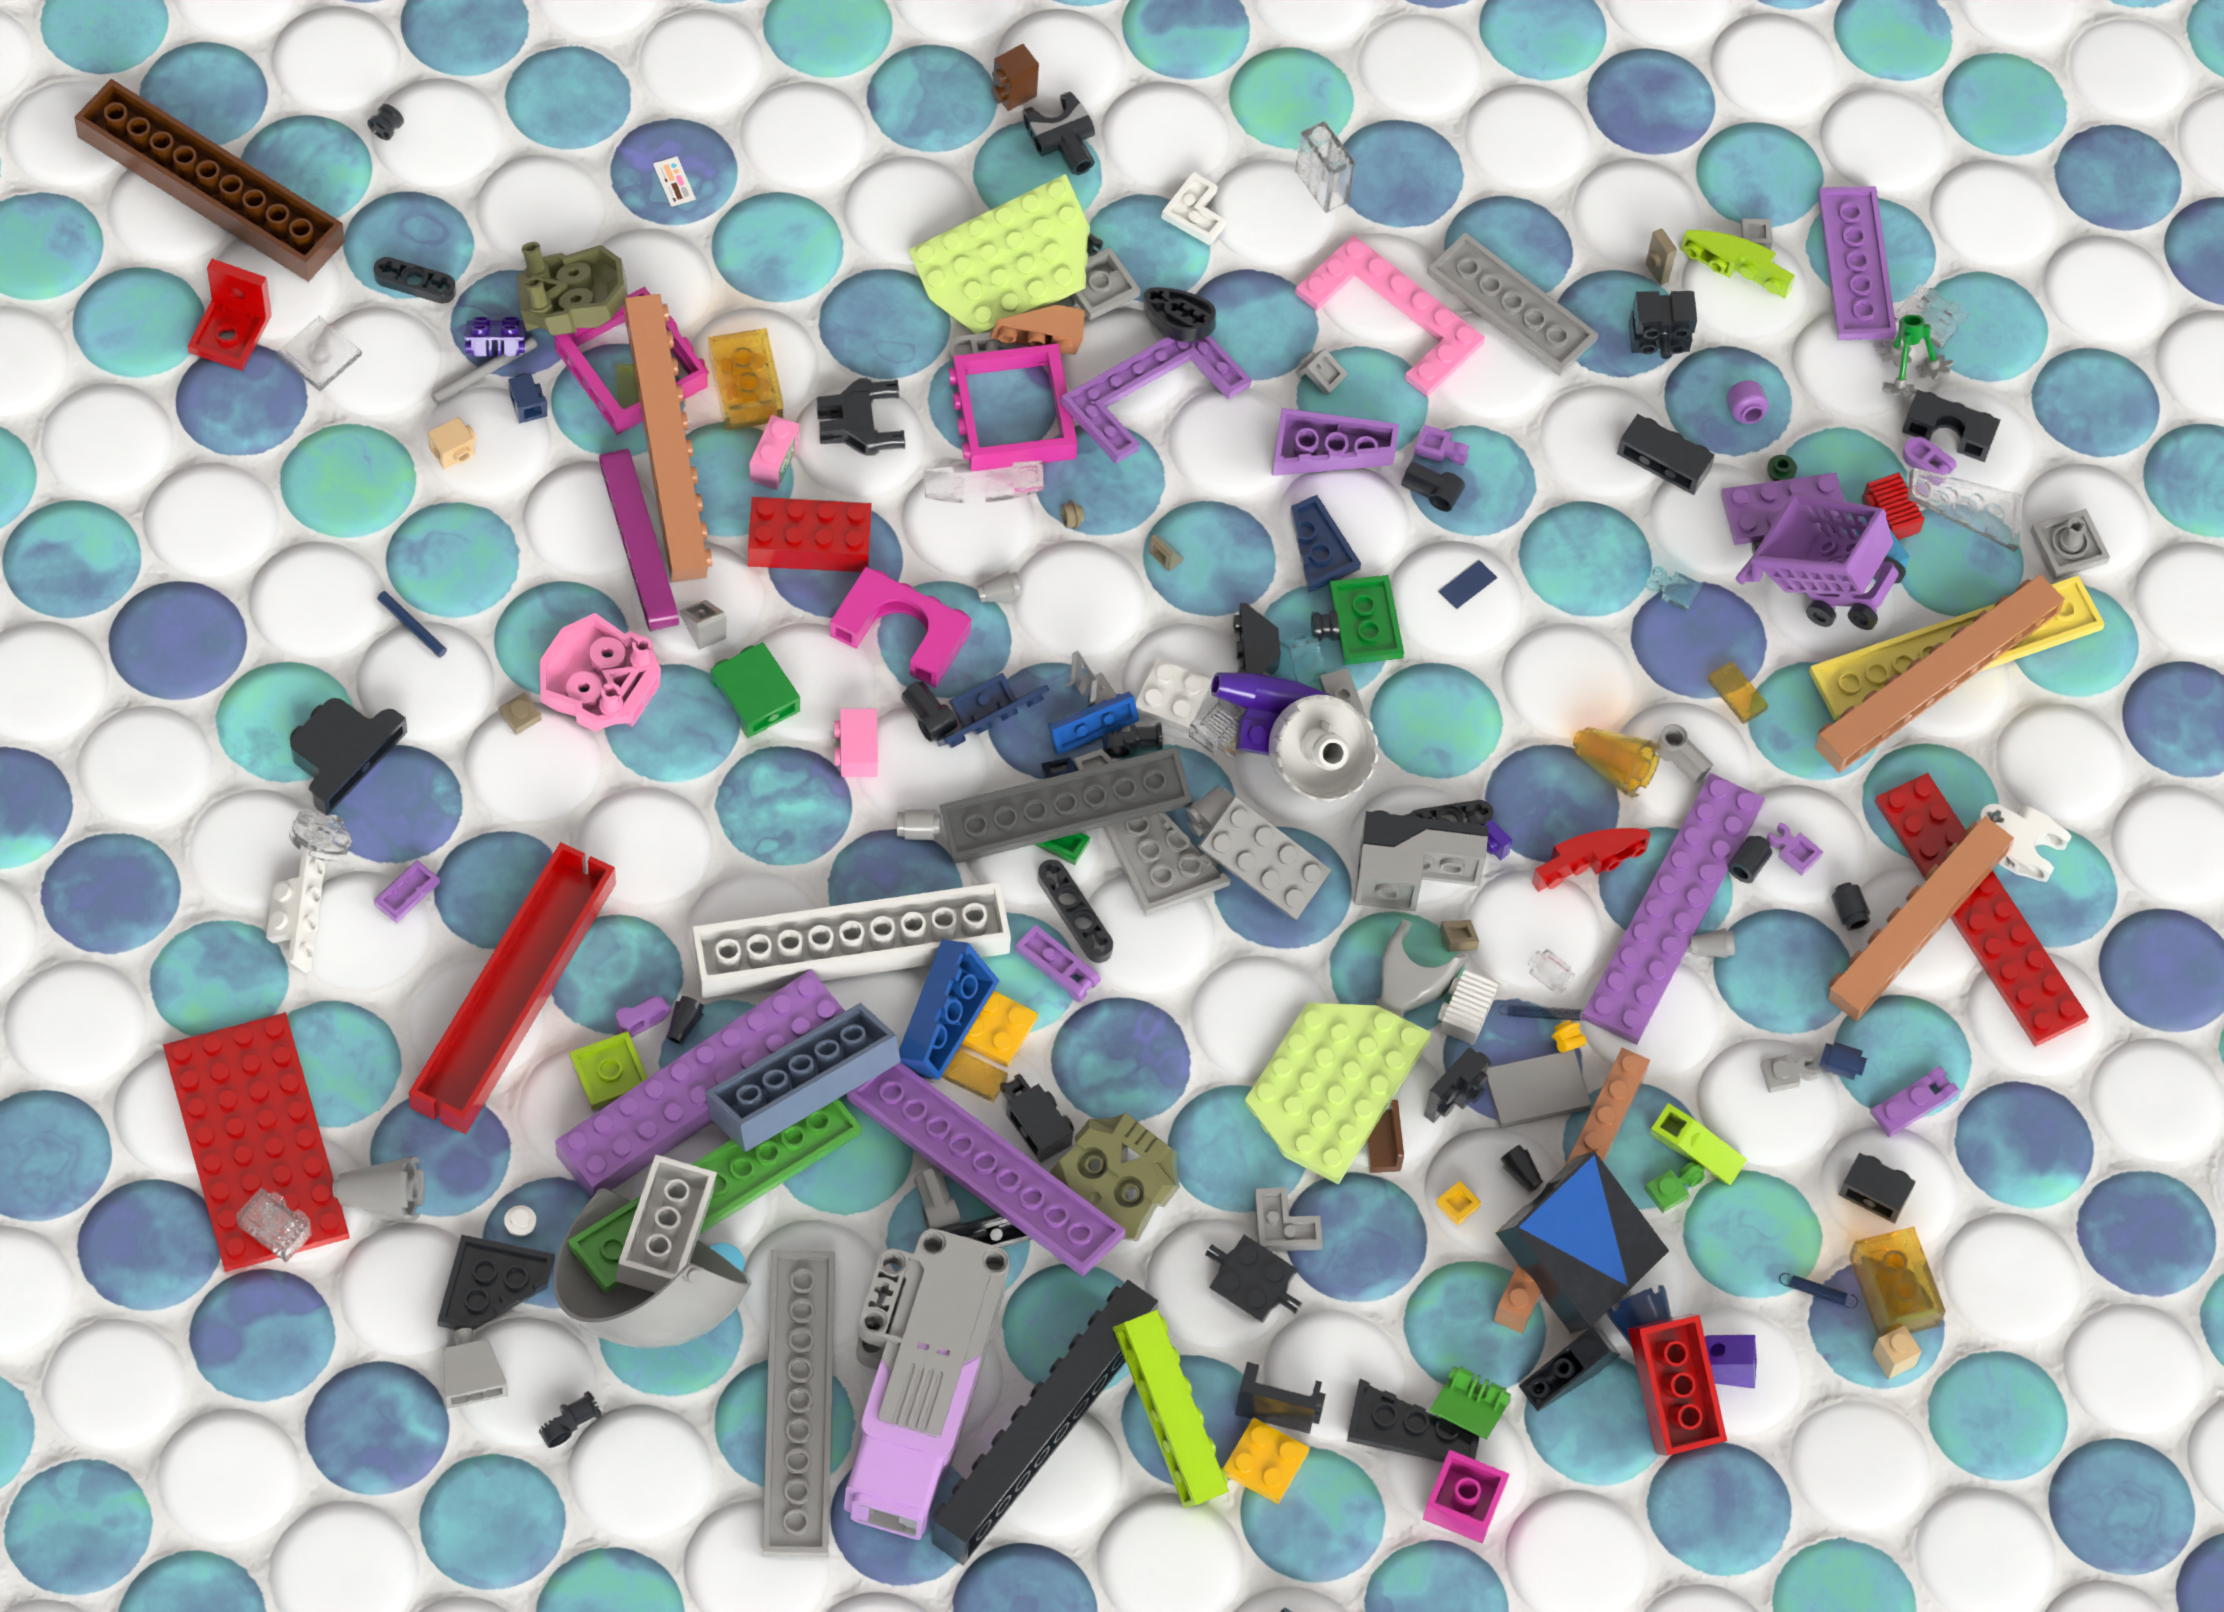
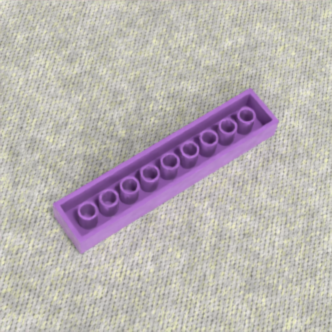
M811 969L555 1140L556 1156L590 1199L595 1196L596 1191L599 1189L607 1188L610 1191L653 1163L655 1154L659 1156L665 1155L713 1122L710 1119L705 1094L707 1090L845 1012V1010Z

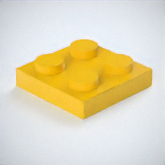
M993 991L961 1044L1008 1068L1038 1020V1013Z
M1253 1417L1223 1470L1228 1478L1279 1504L1307 1457L1310 1447Z

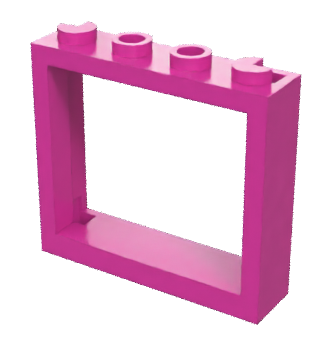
M644 286L641 289L629 294L628 297L645 296L651 294ZM624 305L611 320L598 328H577V333L554 335L555 351L616 435L643 422L640 403L637 402L623 410L580 352L578 346L625 322ZM669 315V322H665L667 331H672L674 348L670 349V351L688 374V376L676 382V385L682 386L684 400L708 387L707 374H709V371L705 367V361L702 358L698 359L693 353V346L687 337L682 338L679 334L676 322Z
M1058 344L953 356V368H948L950 385H955L956 393H953V405L955 411L960 410L961 418H957L959 436L964 435L966 443H962V454L965 460L969 459L971 472L1076 459L1078 443L1073 417L1060 404L1061 397L1068 392ZM1046 366L1060 438L979 448L966 375Z

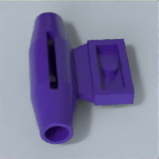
M1217 672L1211 683L1212 696L1246 709L1240 720H1238L1236 750L1269 756V738L1272 727L1284 709L1293 702L1307 696H1331L1326 692L1297 681L1256 673Z

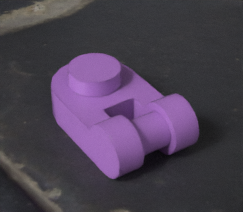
M1913 437L1904 446V461L1925 476L1928 483L1932 486L1938 487L1945 480L1944 475L1951 473L1957 467L1956 461L1950 455L1923 437ZM1933 460L1938 466L1934 467L1930 462Z
M650 996L632 1009L628 1007L620 1008L616 1013L617 1034L628 1031L632 1038L659 1024L670 1014L671 1008L664 997Z

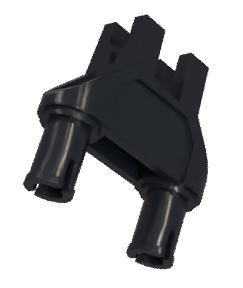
M859 378L841 394L817 397V418L837 419L819 422L820 444L845 443L866 456H874L876 453H879V450L905 449L904 430L879 433L877 430H874L871 406L875 399H898V379L871 382V379Z

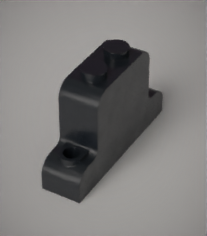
M332 698L323 705H318L312 711L310 719L303 726L299 725L293 730L290 735L292 759L298 767L314 778L309 786V791L312 792L313 803L317 810L327 816L406 735V717L394 709H385L375 715L374 718L369 719L342 699Z

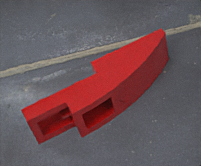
M1614 828L1594 831L1570 838L1554 846L1551 861L1535 869L1532 884L1540 892L1547 887L1549 889L1557 887L1563 882L1564 878L1572 874L1575 876L1582 874L1589 866L1596 875L1604 870L1610 872L1616 869L1623 860L1629 857L1637 858L1647 850L1651 833L1648 829Z

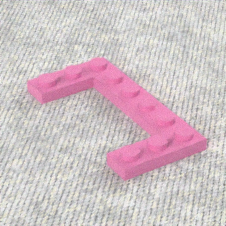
M1354 235L1303 280L1295 290V294L1317 311L1356 276L1440 341L1405 376V380L1426 397L1484 344L1485 337Z

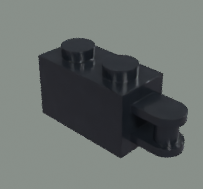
M1019 1073L1014 1076V1080L1011 1082H1003L999 1085L1002 1094L1007 1099L1006 1116L1040 1163L1072 1145L1074 1126L1066 1115L1062 1116L1057 1110L1056 1100L1049 1091L1045 1092L1039 1083L1030 1088ZM1021 1090L1022 1093L1016 1096L1015 1093Z

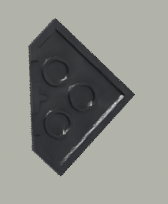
M461 1235L438 1316V1326L454 1330L471 1328L473 1331L547 1289L555 1263V1254Z

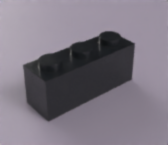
M1638 413L1621 437L1617 455L1692 495H1695L1710 472L1715 456L1706 447L1696 445L1686 440L1681 434L1670 431L1658 425L1655 420L1645 418Z

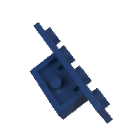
M1004 673L998 674L948 701L962 728L936 742L939 747L948 744L950 748H953L966 741L964 735L974 730L976 735L993 727L990 721L998 717L1004 721L1018 714L1016 708L1026 703L1028 707H1031L1044 700L1042 694L1049 691L1047 685H1044L1016 699Z

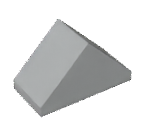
M703 600L679 611L699 650L726 639L725 613L709 601Z

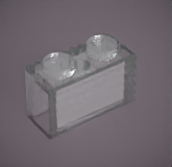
M259 1188L258 1192L237 1212L238 1226L284 1262H288L312 1236L311 1225L309 1224L311 1221L301 1210L296 1209L293 1212L285 1206V1199L277 1192L272 1191L268 1193L263 1188Z

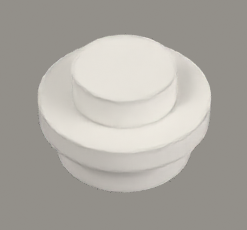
M514 1206L505 1215V1227L514 1236H526L536 1227V1215L527 1206Z

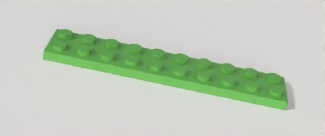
M838 1098L747 1152L742 1150L731 1139L692 1163L691 1165L717 1172L714 1192L699 1235L862 1133V1126ZM641 1196L568 1240V1248L604 1293L621 1284L616 1281L618 1262Z

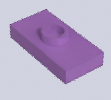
M416 860L374 899V905L397 924L440 883V878L420 861Z

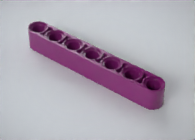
M627 448L600 454L599 462L648 630L651 632L679 625V616L630 450Z

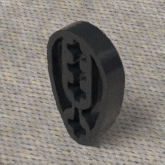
M1163 287L1149 288L1143 294L1144 309L1148 319L1160 332L1171 339L1183 342L1197 341L1209 336L1216 328V310L1214 305L1198 295Z

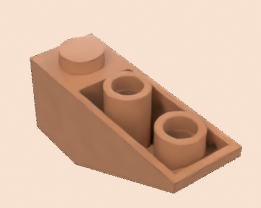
M1053 305L998 319L990 334V339L1000 340L1003 343L1027 345L1029 347L1058 344L1060 354L1075 355L1083 340L1085 310Z

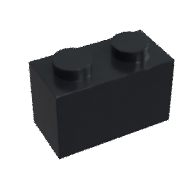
M1859 1152L1843 1182L1839 1196L1895 1224L1911 1195L1916 1181L1911 1179L1904 1171L1893 1170L1883 1165L1878 1158L1870 1155L1866 1156Z

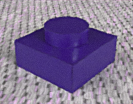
M1491 819L1485 824L1489 826L1487 853L1494 854L1501 861L1510 853L1513 839Z

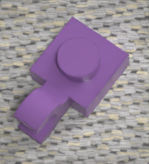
M1424 424L1415 445L1414 454L1441 463L1446 456L1453 463L1464 466L1468 458L1467 451L1469 446L1452 441V433Z

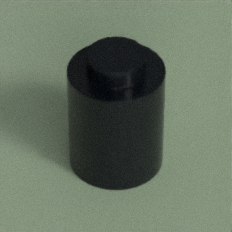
M1748 836L1727 864L1729 872L1741 882L1752 883L1772 856L1773 852L1770 848V843L1762 836Z

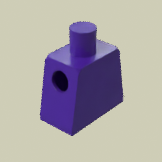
M1756 1335L1704 1336L1715 1384L1755 1388L1757 1369Z

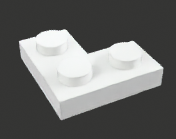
M1194 172L1164 208L1161 218L1209 246L1226 226V219L1205 208L1216 194L1217 185Z

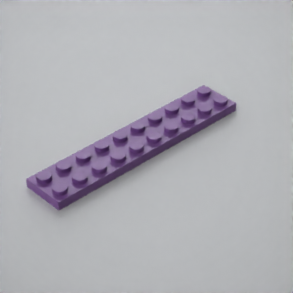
M1713 773L1709 774L1590 998L1581 1019L1638 1045L1691 943V936H1695L1729 871L1727 864L1744 842L1765 801L1764 797Z
M898 1063L847 1093L849 1102L1082 1277L1125 1237V1229L903 1063Z

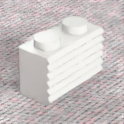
M1465 969L1461 978L1455 976L1448 993L1453 995L1449 1004L1443 1003L1437 1018L1442 1021L1440 1032L1463 1040L1465 1043L1475 1045L1497 994L1499 983Z

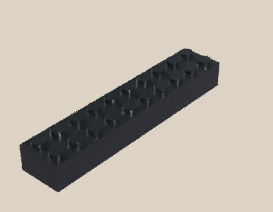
M1128 1279L1121 1288L1116 1286L1111 1291L1106 1300L1108 1302L1106 1307L1102 1311L1098 1309L1094 1312L1087 1324L1089 1328L1083 1335L1078 1333L1073 1338L1068 1347L1070 1351L1065 1358L1059 1357L1053 1363L1049 1370L1051 1375L1044 1383L1039 1381L1030 1394L1032 1399L1025 1407L1020 1405L1015 1410L1010 1419L1011 1425L1006 1431L1001 1429L995 1435L991 1442L993 1446L987 1455L982 1453L978 1456L971 1469L973 1472L967 1479L961 1478L952 1490L954 1496L947 1504L942 1502L933 1513L932 1518L934 1522L931 1528L933 1531L932 1544L961 1565H965L1126 1363L1113 1327L1158 1309L1159 1301Z

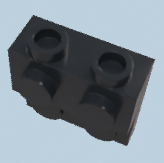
M1469 1047L1430 1089L1424 1116L1434 1123L1441 1115L1446 1117L1452 1111L1455 1104L1464 1109L1470 1101L1473 1104L1476 1103L1485 1091L1483 1085L1488 1078L1486 1072L1491 1065L1490 1059L1485 1054L1476 1052Z

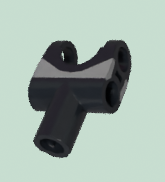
M1066 92L1060 95V102L1064 113L1058 117H1045L1032 107L1023 109V120L1027 133L1040 156L1059 151L1072 174L1076 175L1084 174L1094 166L1095 161L1083 140L1095 135L1094 125L1084 106L1073 93Z

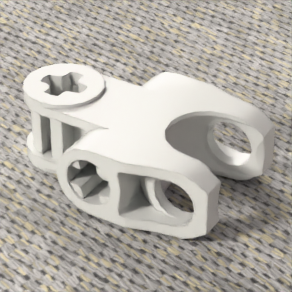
M1999 804L1985 806L1981 810L1977 823L1987 816L2014 837L2011 850L1998 864L2017 875L2047 882L2054 867L2049 861L2038 855L2035 847L2047 845L2057 850H2065L2071 839L2069 832L2057 824L2050 816L2029 806L2021 807L2017 814ZM1996 812L2000 814L1999 817L1995 816Z

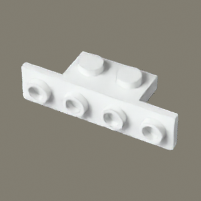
M308 848L302 850L299 877L273 883L266 938L272 943L291 940L288 961L304 973L311 972L319 907L322 900V883L325 874L324 860Z

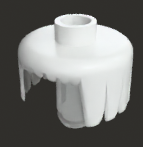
M1312 695L1293 702L1278 716L1270 733L1269 756L1276 774L1285 785L1306 798L1330 802L1334 801L1335 798L1339 800L1347 798L1349 792L1355 793L1364 786L1363 780H1367L1372 776L1374 769L1370 764H1375L1378 760V753L1374 749L1378 746V739L1373 732V725L1370 720L1350 704L1329 695Z

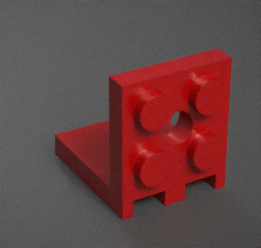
M211 259L207 266L212 300L187 346L188 353L243 371L272 316L267 277ZM226 331H230L235 334V336L229 340H223L219 337L222 333Z

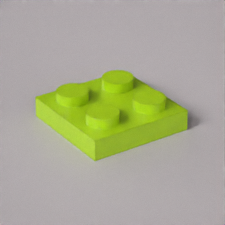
M628 1031L569 1052V1058L591 1110L609 1105L648 1078Z

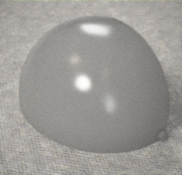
M607 1188L597 1190L595 1196L582 1209L568 1230L559 1249L553 1272V1289L556 1301L560 1308L576 1323L592 1334L618 1345L643 1349L666 1348L681 1345L703 1336L722 1323L740 1304L752 1284L750 1279L734 1264L698 1239L690 1263L685 1265L657 1293L624 1283L604 1293L567 1246L569 1239L631 1202L629 1199Z

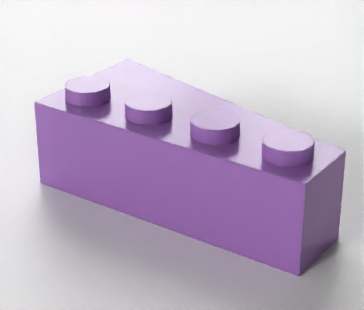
M1282 408L1272 476L1393 465L1399 424Z

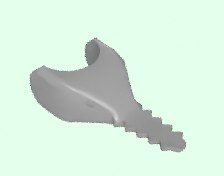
M1406 919L1401 921L1384 951L1381 960V998L1376 1001L1377 1006L1403 1019L1404 1013L1444 996L1451 987L1455 976L1459 975L1466 961V955L1459 952L1448 963L1439 967L1429 968L1415 964L1409 959L1403 949L1404 940L1411 927V922Z

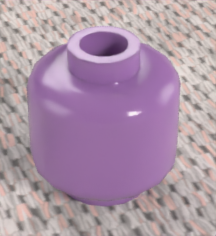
M1744 380L1733 385L1726 396L1732 416L1741 423L1753 424L1760 421L1769 408L1763 388L1758 382L1752 380Z

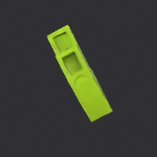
M1687 230L1684 233L1680 250L1685 252L1688 257L1706 264L1714 272L1730 278L1736 270L1744 278L1755 281L1772 294H1777L1785 299L1790 293L1795 275L1774 263L1776 253L1750 240L1720 232Z

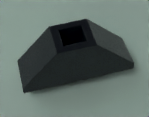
M1240 603L1239 614L1233 616L1234 633H1239L1240 641H1236V659H1242V667H1238V673H1256L1272 676L1279 669L1281 657L1279 629L1247 603Z

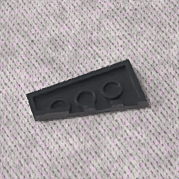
M1361 1378L1359 1379L1347 1442L1441 1462L1445 1461L1449 1450L1475 1460L1480 1436L1442 1417L1438 1418L1426 1412V1409L1421 1406L1408 1404L1396 1398L1397 1395L1386 1390L1384 1392L1370 1386L1369 1382Z

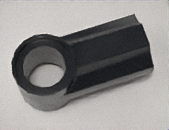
M1412 462L1405 471L1401 486L1427 497L1431 505L1438 510L1449 512L1465 488V483L1456 474L1444 472L1441 475L1416 462Z
M916 681L910 684L902 693L901 699L917 718L918 726L929 742L937 740L958 727L957 720L951 709L946 704L941 705L923 681Z

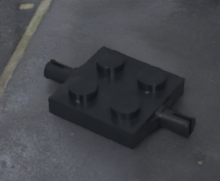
M1245 1234L1236 1247L1228 1254L1213 1244L1209 1249L1219 1256H1216L1209 1250L1206 1251L1205 1256L1220 1264L1219 1272L1209 1288L1262 1323L1279 1304L1291 1310L1294 1314L1298 1312V1308L1289 1302L1299 1308L1302 1302L1287 1293L1289 1283L1298 1271L1293 1265Z

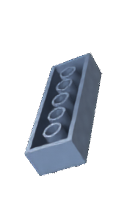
M859 1003L707 1090L705 1094L710 1119L742 1150L747 1152L900 1063L897 1035L862 1003Z

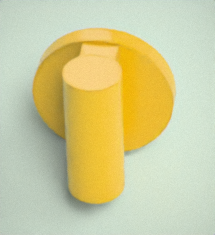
M1567 1020L1554 1027L1555 1033L1551 1035V1038L1557 1042V1049L1563 1053L1586 1045L1587 1040L1579 1030L1581 1028L1579 1022L1572 1024L1571 1020Z

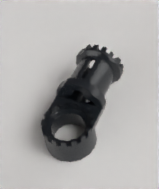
M1156 723L1155 726L1136 727L1135 724H1130V732L1114 731V734L1109 732V736L1105 734L1102 738L1103 750L1111 759L1126 757L1130 752L1137 751L1138 748L1156 747L1157 750H1162L1163 741H1160L1163 740V737H1160L1163 735L1161 723Z
M589 1391L584 1393V1397L569 1405H560L559 1408L562 1416L555 1417L552 1421L549 1420L550 1424L547 1425L545 1423V1428L541 1426L539 1434L548 1448H554L566 1442L572 1436V1433L578 1429V1425L593 1417L596 1419L602 1417L599 1406H595L597 1402L594 1401L595 1398Z

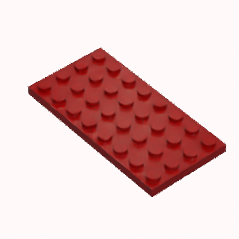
M286 1012L163 1044L224 1271H232L350 1239L342 1207L338 1198L333 1196L334 1179Z

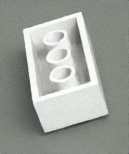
M655 1154L618 1262L617 1282L657 1293L685 1265L690 1263L714 1192L717 1172Z

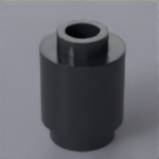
M1850 882L1837 886L1831 899L1841 923L1846 925L1848 930H1856L1867 925L1870 922V910L1860 886L1852 885Z

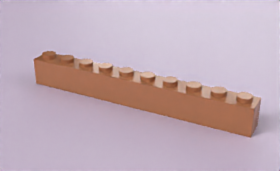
M660 294L625 298L624 316L670 581L677 582L706 578L708 567H712V555L710 549H705L703 540L707 539L706 522H700L699 512L703 511L701 494H695L694 484H698L696 467L690 466L689 457H693L691 439H686L684 430H688V419L686 412H681L680 403H683V390L681 385H676L675 376L679 375L677 358H671L670 349L674 348L672 331H667L665 322H669L667 304H662Z
M2041 574L2032 581L2026 579L2018 586L2014 594L2011 596L2006 594L2001 597L1989 612L1986 610L1980 612L1974 618L1973 623L1967 628L1964 626L1958 628L1952 634L1949 641L1944 644L1942 642L1936 644L1924 659H1915L1907 667L1906 672L1900 676L1898 674L1893 675L1878 692L1873 690L1868 693L1862 700V703L1856 708L1854 706L1847 708L1841 714L1840 719L1834 724L1831 722L1825 724L1817 733L1818 739L1815 749L1838 773L1842 772L2057 616L2061 611L2065 598Z
M1623 1047L1621 1048L1566 1165L1575 1157L1592 1151L1597 1153L1603 1163L1605 1162L1646 1076L1650 1059ZM1519 1264L1497 1306L1494 1321L1523 1334L1542 1293L1536 1282Z

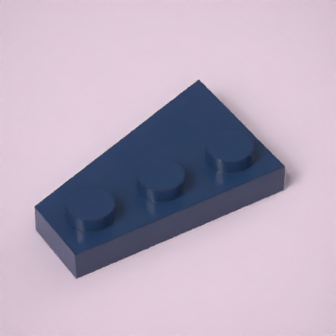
M1318 495L1291 506L1290 513L1308 593L1329 584L1330 581H1336L1360 570L1361 562Z

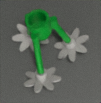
M1910 314L1899 319V329L1895 341L1890 343L1883 339L1881 342L1883 347L1875 349L1876 353L1884 355L1882 358L1883 363H1888L1893 359L1894 365L1900 367L1899 377L1896 378L1895 384L1883 382L1884 387H1882V390L1892 393L1894 396L1902 394L1906 397H1911L1918 390L1914 388L1913 384H1907L1905 375L1907 363L1912 362V358L1908 356L1912 350L1910 345L1919 344L1923 337L1929 357L1925 358L1927 364L1916 366L1917 370L1922 371L1919 374L1920 378L1931 375L1932 379L1936 380L1939 373L1949 374L1950 369L1948 367L1954 363L1953 360L1945 361V355L1935 356L1930 336L1931 326L1924 324V318L1919 315Z

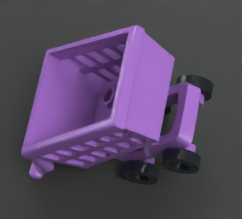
M1794 491L1783 510L1775 512L1768 532L1754 555L1737 574L1736 581L1742 585L1746 582H1760L1764 571L1784 592L1808 594L1812 602L1806 609V614L1815 624L1830 627L1837 616L1834 611L1835 606L1851 607L1847 616L1852 624L1863 630H1872L1878 622L1876 608L1882 604L1893 584L1900 583L1903 580L1906 570L1897 560L1886 557L1894 542L1884 509ZM1807 505L1811 506V508H1812L1814 514H1812V513L1810 512V510H1809V508L1807 507ZM1821 508H1824L1827 516H1824ZM1834 511H1838L1840 518H1837ZM1847 513L1852 515L1853 520H1850ZM1861 516L1865 517L1866 522L1862 521ZM1817 523H1820V525H1821V527L1823 528L1824 531H1822V530L1820 529V527H1819V525H1818ZM1842 527H1845L1848 534H1845ZM1855 529L1858 530L1860 535L1856 534ZM1875 576L1877 582L1874 584V586L1870 589L1869 592L1864 593L1872 578Z

